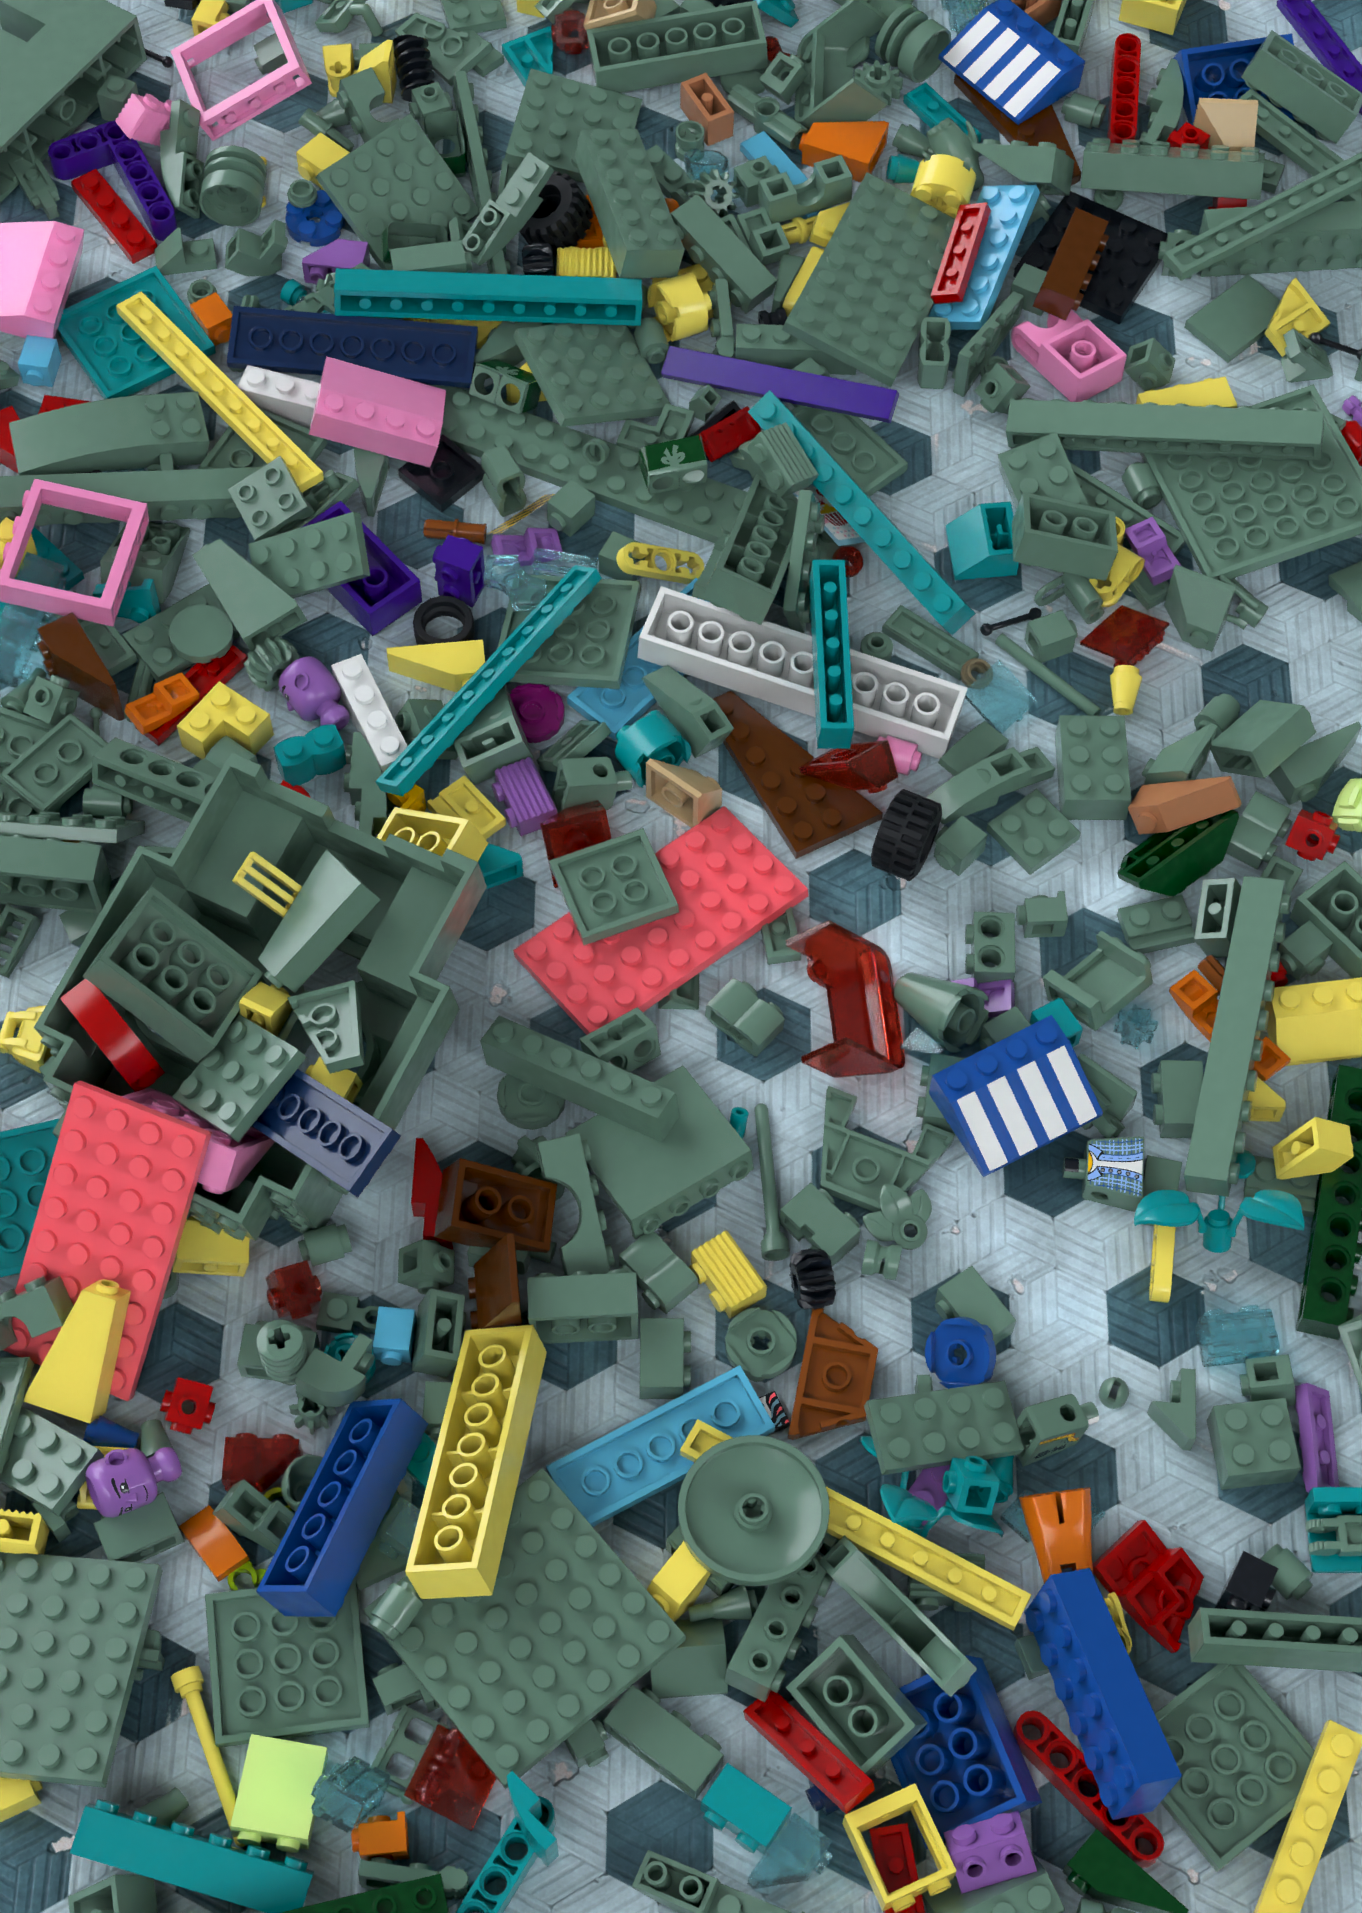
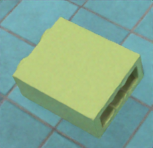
M251 1734L230 1825L232 1837H238L237 1841L245 1845L259 1846L261 1842L276 1844V1848L284 1852L297 1853L299 1848L309 1850L328 1760L327 1747Z

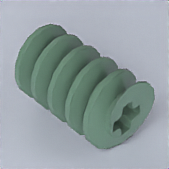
M285 1319L273 1320L266 1323L260 1329L256 1338L263 1368L267 1376L272 1380L287 1385H295L296 1375L309 1358L303 1332L293 1322Z

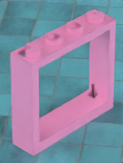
M255 0L171 50L190 103L200 111L199 125L212 141L312 84L285 16L275 0ZM272 22L288 63L207 110L191 68L267 23ZM296 75L300 76L295 80L293 79V77Z
M34 479L31 489L26 490L24 493L21 516H16L14 520L13 539L11 542H7L4 547V563L2 569H0V602L63 616L73 612L77 619L113 627L149 524L147 503ZM42 503L127 522L101 598L15 579Z

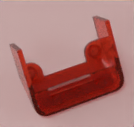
M830 920L785 940L787 947L807 956L808 976L813 982L826 988L834 1042L801 1056L802 1063L834 1078L892 1073L903 1068L905 1065L904 1046L897 1002L894 998L892 967L886 952L880 946Z

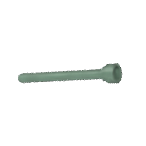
M759 1103L755 1106L754 1112L766 1223V1234H764L763 1240L760 1243L761 1255L767 1261H780L788 1258L790 1255L789 1240L780 1231L768 1107L763 1103Z

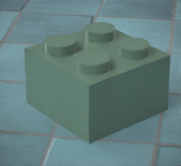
M1286 1398L1213 1406L1206 1421L1221 1490L1294 1481L1301 1469Z

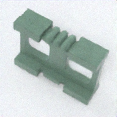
M403 1704L393 1723L392 1728L394 1731L392 1730L388 1736L385 1748H380L370 1767V1772L375 1775L379 1774L413 1791L418 1796L428 1777L426 1770L430 1769L433 1757L437 1755L436 1750L441 1751L451 1730L449 1726L441 1724ZM412 1719H420L433 1727V1731L426 1744L420 1745L405 1737V1731ZM395 1753H400L415 1761V1766L410 1776L405 1780L386 1771Z

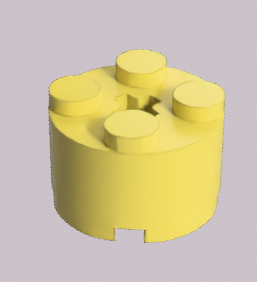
M945 154L931 155L930 160L924 162L923 159L919 163L910 195L955 219L959 206L970 203L976 174L972 168L968 171L963 167L964 161L957 157Z
M693 272L684 273L649 286L647 293L648 307H654L656 317L653 318L662 324L668 342L678 341L708 330V311L712 309V302L708 293H702Z

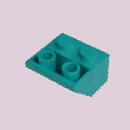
M1011 501L979 504L946 525L945 531L954 580L1017 575L1019 562L1013 561L1012 520L1014 515Z

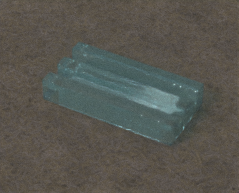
M536 548L534 550L535 558L531 575L556 576L540 573V570L567 574L571 567L543 563L541 562L542 558L590 566L591 568H597L598 558Z

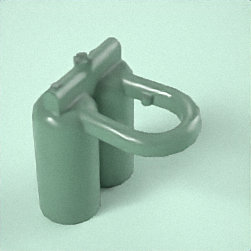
M1062 572L1063 575L1041 587L1034 597V601L1038 606H1045L1065 594L1086 624L1096 622L1104 614V609L1101 607L1103 603L1102 598L1089 580L1080 575ZM1062 583L1064 584L1062 588L1058 589L1049 596L1042 598L1048 591L1055 589Z

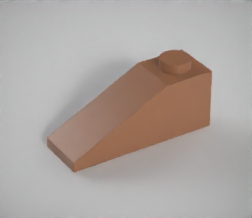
M1231 776L1142 785L1130 803L1128 810L1138 834L1142 835L1170 832L1236 809L1242 803Z

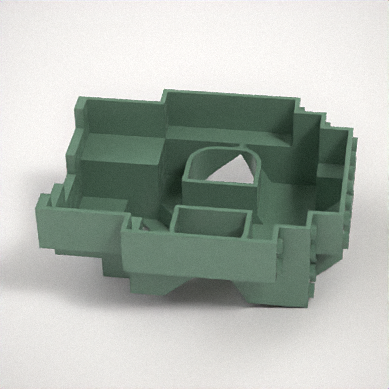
M231 752L170 859L141 845L138 846L34 1026V1029L42 1037L40 1042L50 1048V1053L56 1057L43 1081L52 1089L50 1095L60 1100L59 1105L65 1108L52 1133L59 1138L74 1083L81 1080L119 1096L134 1092L60 997L85 979L83 975L145 892L151 886L262 971L263 974L257 984L262 982L270 986L272 983L264 976L267 969L260 963L258 958L283 918L232 880L249 853L256 852L303 887L321 855L326 850L345 864L381 899L336 949L360 960L356 968L362 978V981L356 982L359 988L362 1037L366 1043L367 1050L364 1057L365 1065H361L357 1072L363 1085L353 1104L395 1131L460 1010L450 986L437 981L487 888L479 863L446 848L443 856H440L393 834H389L386 841L336 820L328 805L269 780L261 765ZM254 863L251 867L291 896L294 894L293 891ZM245 875L244 879L285 908L287 902L250 875ZM284 984L282 985V988H284L290 996H295L309 992L307 990H304L303 985L296 991V993L291 991ZM102 992L165 1072L151 1086L145 1089L152 1088L173 1097L183 1081L191 1075L203 1058L198 1063L194 1062L167 1040L153 1033L150 1027ZM292 1009L277 1037L305 1054L312 1042ZM240 1010L231 1023H233L235 1019L239 1016ZM274 1142L238 1187L223 1192V1194H214L205 1191L202 1188L203 1184L197 1182L187 1220L191 1215L201 1222V1226L213 1230L218 1235L224 1229L226 1234L240 1241H243L245 1236L256 1241L268 1218L277 1221L279 1217H282L291 1222L289 1225L291 1228L303 1234V1232L326 1226L342 1195H347L349 1191Z

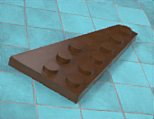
M955 74L954 84L1010 144L1013 140L1029 143L1028 146H1038L1039 142L1055 143L1058 149L1066 151V155L1075 161L1071 186L1080 181L1081 171L1052 104L1017 125L960 76Z

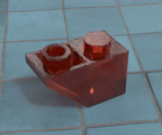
M239 1433L236 1434V1437H225L221 1478L225 1490L229 1491L233 1484L244 1479L259 1492H264L284 1474L295 1458L303 1456L300 1440L294 1439L293 1436L288 1434H276L272 1438H258L255 1434Z

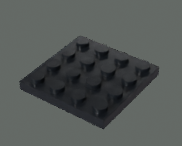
M1070 191V195L1063 197L1015 267L1013 277H1016L1024 263L1048 272L1075 208L1109 221L1104 232L1109 235L1103 251H1096L1101 256L1094 272L1088 270L1092 277L1086 291L1079 290L1080 293L1084 294L1079 306L1120 324L1162 261L1158 259L1160 241L1166 242L1168 234Z

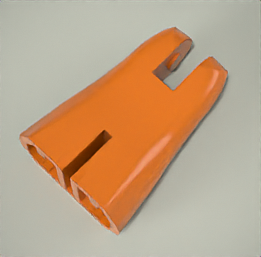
M1076 1488L1019 1497L1044 1584L1050 1575L1062 1573L1061 1569L1072 1568V1571L1090 1568L1093 1574L1091 1488Z

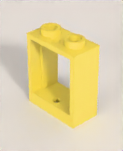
M915 1783L844 1815L842 1824L882 1911L893 1908L895 1913L902 1911L916 1903L914 1897L926 1891L929 1892L930 1896H934L952 1886L950 1880L954 1879L957 1870ZM911 1810L939 1871L889 1893L861 1832Z

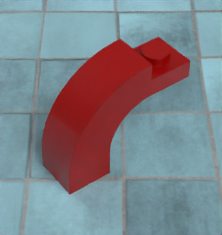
M84 979L60 997L134 1092L151 1086L165 1073L99 988L87 979Z

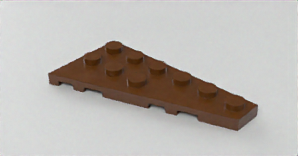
M728 691L713 698L734 727V730L723 741V744L795 859L882 820L883 812L734 692Z

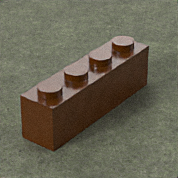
M1075 208L1033 307L1065 321L1071 309L1077 312L1084 296L1079 290L1086 291L1092 277L1088 270L1094 272L1101 256L1096 251L1102 252L1109 238V235L1104 233L1109 221Z

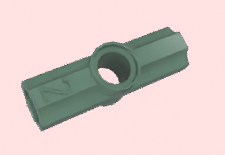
M740 84L731 89L726 99L735 112L754 124V131L757 134L765 131L769 137L772 136L789 149L796 150L799 148L800 139L803 133H807V128L782 112L776 99L760 97L746 86H741Z

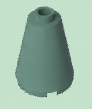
M913 972L900 977L895 983L894 998L896 1002L949 1052L958 1053L962 1051L958 1047L964 1043L971 1045L980 1035L982 1025L988 1019L989 1011L984 1009V1000L989 1002L988 996L976 987Z

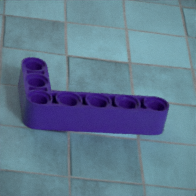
M116 120L57 140L49 146L48 154L53 174L57 179L70 180L94 169L98 170L113 164L155 239L164 241L178 228L173 205L136 140L130 139L125 135L116 123Z

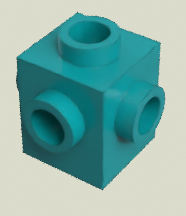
M967 1456L966 1459L952 1457L950 1469L943 1476L942 1488L956 1512L992 1515L995 1499L999 1492L1000 1481L989 1463L983 1458L977 1456Z

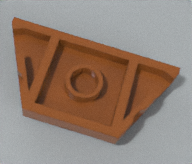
M823 1308L812 1309L788 1439L794 1440L866 1420L864 1405L870 1399L878 1348L866 1339L857 1337L854 1331L841 1322L839 1324L826 1315Z

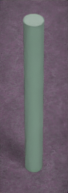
M1002 633L995 641L996 645L1087 715H1098L1101 709L1005 634Z

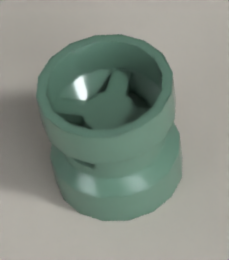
M696 121L681 122L675 130L677 141L675 144L676 156L681 161L687 163L699 161L704 154V128Z
M867 1239L861 1274L872 1276L878 1273L882 1274L885 1279L896 1281L902 1246L892 1244L886 1247L881 1246L878 1241Z

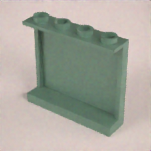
M683 1065L653 1082L676 1092L680 1113L679 1119L663 1142L599 1114L565 1133L566 1136L580 1133L581 1141H588L591 1161L586 1162L587 1168L592 1175L595 1174L598 1183L630 1223L634 1239L654 1232L662 1223L674 1216L684 1214L691 1206L704 1198L713 1197L721 1188L733 1181L745 1178L754 1169L752 1151Z

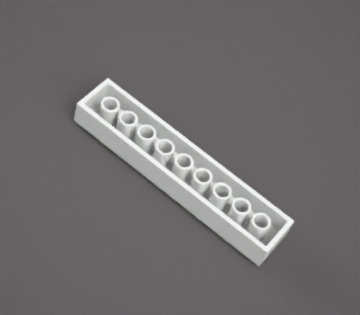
M662 586L660 587L639 636L637 658L663 667L669 665L675 671L816 718L812 636L763 620L761 625L753 621H746L738 614L725 608L716 607L710 602ZM850 649L854 731L875 738L879 736L887 738L889 735L918 744V752L940 759L946 753L968 688Z

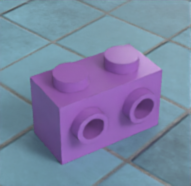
M1018 1810L997 1814L990 1819L970 1825H960L953 1830L943 1832L950 1858L957 1870L956 1878L961 1894L1037 1872Z

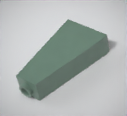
M220 538L204 545L198 552L192 555L250 651H254L257 648L256 644L261 645L264 643L267 637L271 640L277 636L281 637L307 621L302 610L292 597Z
M328 850L321 855L258 958L260 963L267 969L264 976L279 989L284 984L296 993L381 900Z

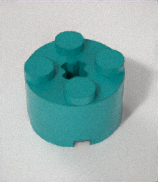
M658 710L650 711L645 717L632 725L623 726L616 734L618 742L615 748V757L624 769L631 774L638 786L642 788L643 785H646V762L649 759L679 766L683 760L687 763L691 756V746L671 721Z

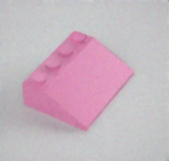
M56 221L0 223L1 332L23 338L30 335L55 339L82 254L84 229Z
M326 356L309 435L430 468L439 444L446 390Z
M152 1088L121 1096L212 1132L198 1178V1183L203 1184L202 1188L210 1193L223 1194V1192L238 1187L275 1142L253 1127H250L241 1140L236 1142L181 1106L172 1096Z

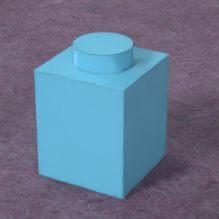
M26 336L18 361L23 383L33 386L53 387L62 360L57 339Z
M379 1306L373 1341L375 1360H380L383 1364L391 1366L401 1365L402 1362L411 1363L417 1322L414 1309Z

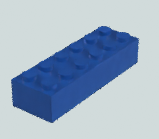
M398 1398L353 1401L350 1403L256 1590L261 1597L284 1616L335 1617L338 1610L342 1607L349 1587L360 1570L363 1558L376 1537L377 1529L391 1506V1500L401 1480L405 1477L407 1467L416 1449L421 1444L422 1436L428 1426V1423L405 1401Z
M1086 1568L1050 1575L1024 1612L1026 1624L1035 1636L1040 1648L1041 1660L1049 1669L1054 1681L1056 1695L1063 1702L1069 1716L1070 1728L1078 1737L1084 1751L1086 1766L1092 1771L1098 1784L1101 1801L1108 1808L1112 1820L1152 1812L1179 1781L1182 1774L1091 1569Z

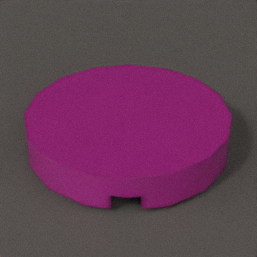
M533 683L519 685L511 690L509 695L528 743H539L549 740L559 732L564 724L565 707L561 696L557 692L555 694L546 685Z

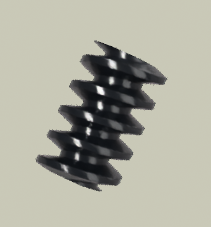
M401 35L393 39L394 57L396 58L395 63L398 69L397 75L398 79H400L399 86L402 90L401 96L403 100L412 102V89L435 83L432 80L435 77L434 72L429 70L433 65L432 61L428 59L431 56L430 50L427 49L429 45L428 40L414 35Z

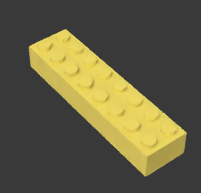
M533 1325L465 1330L405 1570L407 1577L421 1599L493 1595L547 1354Z

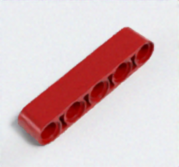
M1123 33L1116 38L1111 62L1107 138L1111 139L1110 143L1122 144V140L1126 139L1135 140L1137 131L1141 41L1136 35L1131 33Z
M1034 1710L1023 1713L1013 1729L1022 1754L1097 1830L1138 1866L1148 1868L1153 1865L1164 1849V1839L1160 1831L1143 1814L1125 1817V1824L1122 1826L1111 1824L1106 1817L1108 1808L1101 1801L1098 1784L1092 1771L1086 1766L1084 1754L1044 1714ZM1025 1725L1037 1727L1041 1738L1038 1740L1026 1738L1022 1733V1727ZM1052 1753H1061L1067 1758L1069 1766L1062 1769L1057 1768L1051 1763L1049 1756ZM1081 1781L1092 1783L1096 1788L1097 1795L1094 1797L1084 1796L1078 1789V1783ZM1138 1838L1147 1839L1153 1846V1854L1143 1855L1138 1852L1135 1847V1840Z

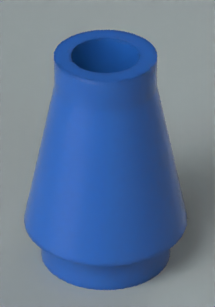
M100 1415L99 1419H95L91 1424H87L83 1441L92 1446L136 1449L140 1433L129 1430Z

